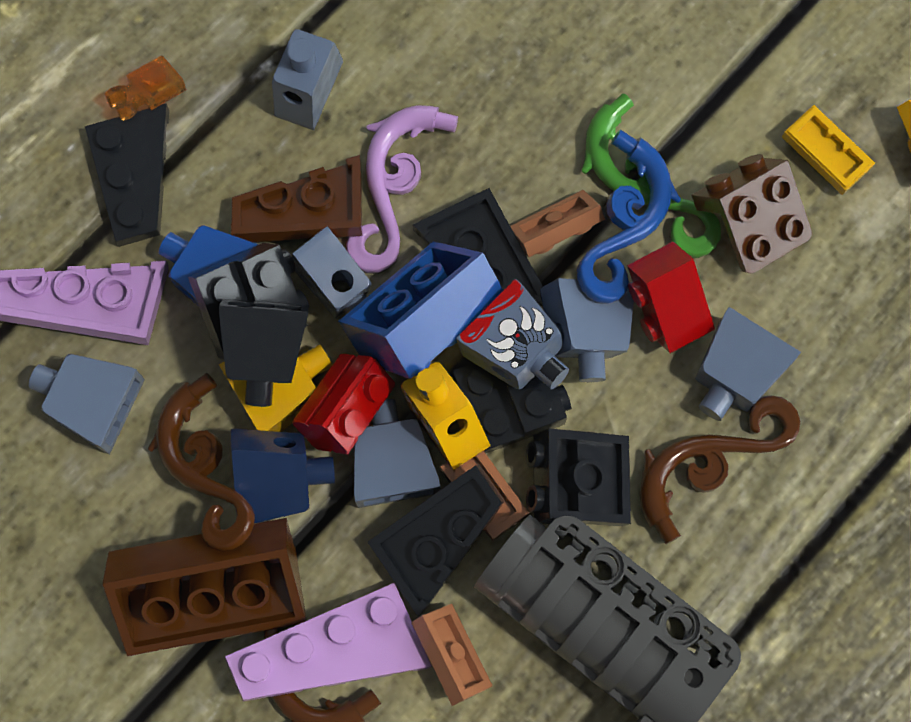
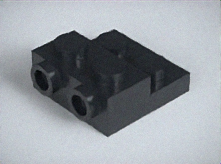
M261 243L188 277L218 358L224 360L219 317V305L223 299L309 306L303 292L299 289L295 290L290 274L295 272L294 260L286 249H281L280 245Z
M475 363L453 370L456 384L473 406L490 443V447L484 450L485 454L533 437V435L548 428L555 429L565 425L567 420L565 411L572 409L569 396L563 385L550 389L536 376L519 390Z
M551 428L533 435V440L528 443L525 455L528 467L534 468V485H531L527 490L526 507L529 512H534L536 520L541 524H551L556 518L573 516L585 524L622 527L631 524L629 436Z

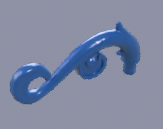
M622 130L616 133L611 144L627 154L626 159L637 166L639 176L643 177L644 175L650 189V200L645 213L638 216L633 212L632 208L639 210L645 204L640 191L632 186H620L607 201V214L611 221L623 231L595 245L587 251L578 264L576 270L577 281L581 290L590 299L606 304L618 301L627 292L629 284L628 274L621 261L614 258L607 262V266L612 274L611 281H600L593 272L595 261L609 253L645 239L657 229L665 218L671 199L676 203L681 201L671 181L666 163L658 151L641 137L636 140Z

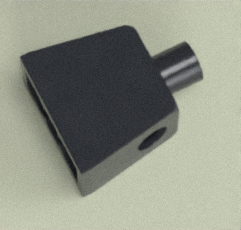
M223 299L220 303L219 317L226 377L232 380H246L245 404L258 407L271 406L273 382H292L307 322L308 305Z

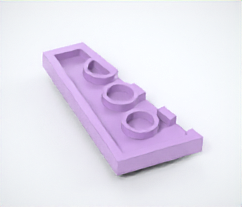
M151 261L150 266L133 267L130 266V263L111 264V268L86 269L85 265L67 266L65 271L45 272L44 268L0 270V321L149 345L169 270L167 261Z
M395 583L225 656L226 663L243 702L323 686L340 685L368 678L374 679L391 676L392 674L419 671L432 667Z

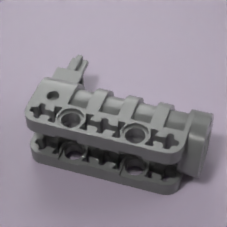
M529 515L506 541L474 585L475 589L638 718L636 722H698L736 672L741 662L739 646L729 635L584 522L573 516L556 518L547 528L533 516ZM567 535L573 541L571 545L566 546L562 550L556 544L559 539H563ZM586 548L590 552H588L581 565L576 563L575 558L581 555L583 549ZM591 563H605L610 568L611 579L606 581L596 578L591 571ZM622 578H625L627 583L621 587L620 594L613 592L612 589ZM639 591L644 595L641 602L643 605L636 608L631 603L634 600V594ZM656 604L662 607L664 611L650 621L649 617L656 613L654 611ZM668 618H674L682 624L683 637L681 640L671 637L666 628ZM692 644L697 647L695 653L687 649ZM711 648L717 652L714 660L719 664L714 668L708 664L711 655L707 651Z

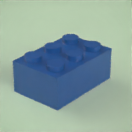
M433 241L338 322L359 355L372 356L384 370L411 379L423 369L428 368L431 361L445 348L456 344V338L504 290L483 252Z

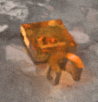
M161 55L126 75L129 84L110 88L105 93V97L111 108L115 107L119 118L124 121L132 118L138 112L140 106L146 104L150 110H153L187 89L183 78Z

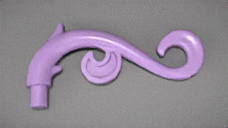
M416 105L406 107L382 121L367 125V130L376 132L367 152L366 175L368 188L386 229L388 246L380 255H373L365 249L366 239L373 234L379 233V228L376 224L363 225V236L348 238L346 250L363 272L380 273L390 268L396 262L400 248V234L388 193L399 195L409 193L418 185L421 178L420 163L413 155L407 153L396 154L391 158V165L398 168V173L388 174L385 170V160L389 149L400 136L411 132L410 136L412 138L416 137L423 130L434 132L435 128L455 133L458 116L439 112V107Z

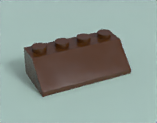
M287 518L254 524L251 535L243 545L225 552L211 548L204 541L202 534L108 552L103 587L127 656L285 627L306 621L297 554Z

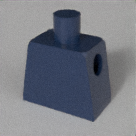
M231 429L234 489L243 495L252 506L255 514L254 524L307 511L309 509L308 485L335 483L333 456L307 458L303 435L288 432Z

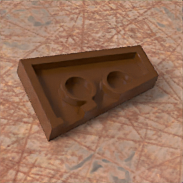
M360 155L348 158L345 165L325 171L324 167L309 171L310 177L289 184L280 181L232 197L231 235L250 242L311 239L328 226L336 237L363 236Z

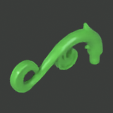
M622 93L612 104H604L592 118L586 132V150L582 172L586 174L593 168L597 177L612 191H615L620 186L634 187L642 194L645 201L644 205L648 206L650 189L646 177L643 175L639 180H633L624 176L615 167L608 150L609 140L614 138L616 127L622 122L621 117L634 106L632 100ZM626 159L625 173L630 174L632 171H638L637 166ZM681 198V201L676 203L671 199L668 210L696 215L705 226L703 235L698 238H692L684 232L683 222L685 218L683 216L676 217L671 226V241L676 243L692 258L707 256L716 248L721 239L719 219L714 213L696 210L695 204L691 200Z

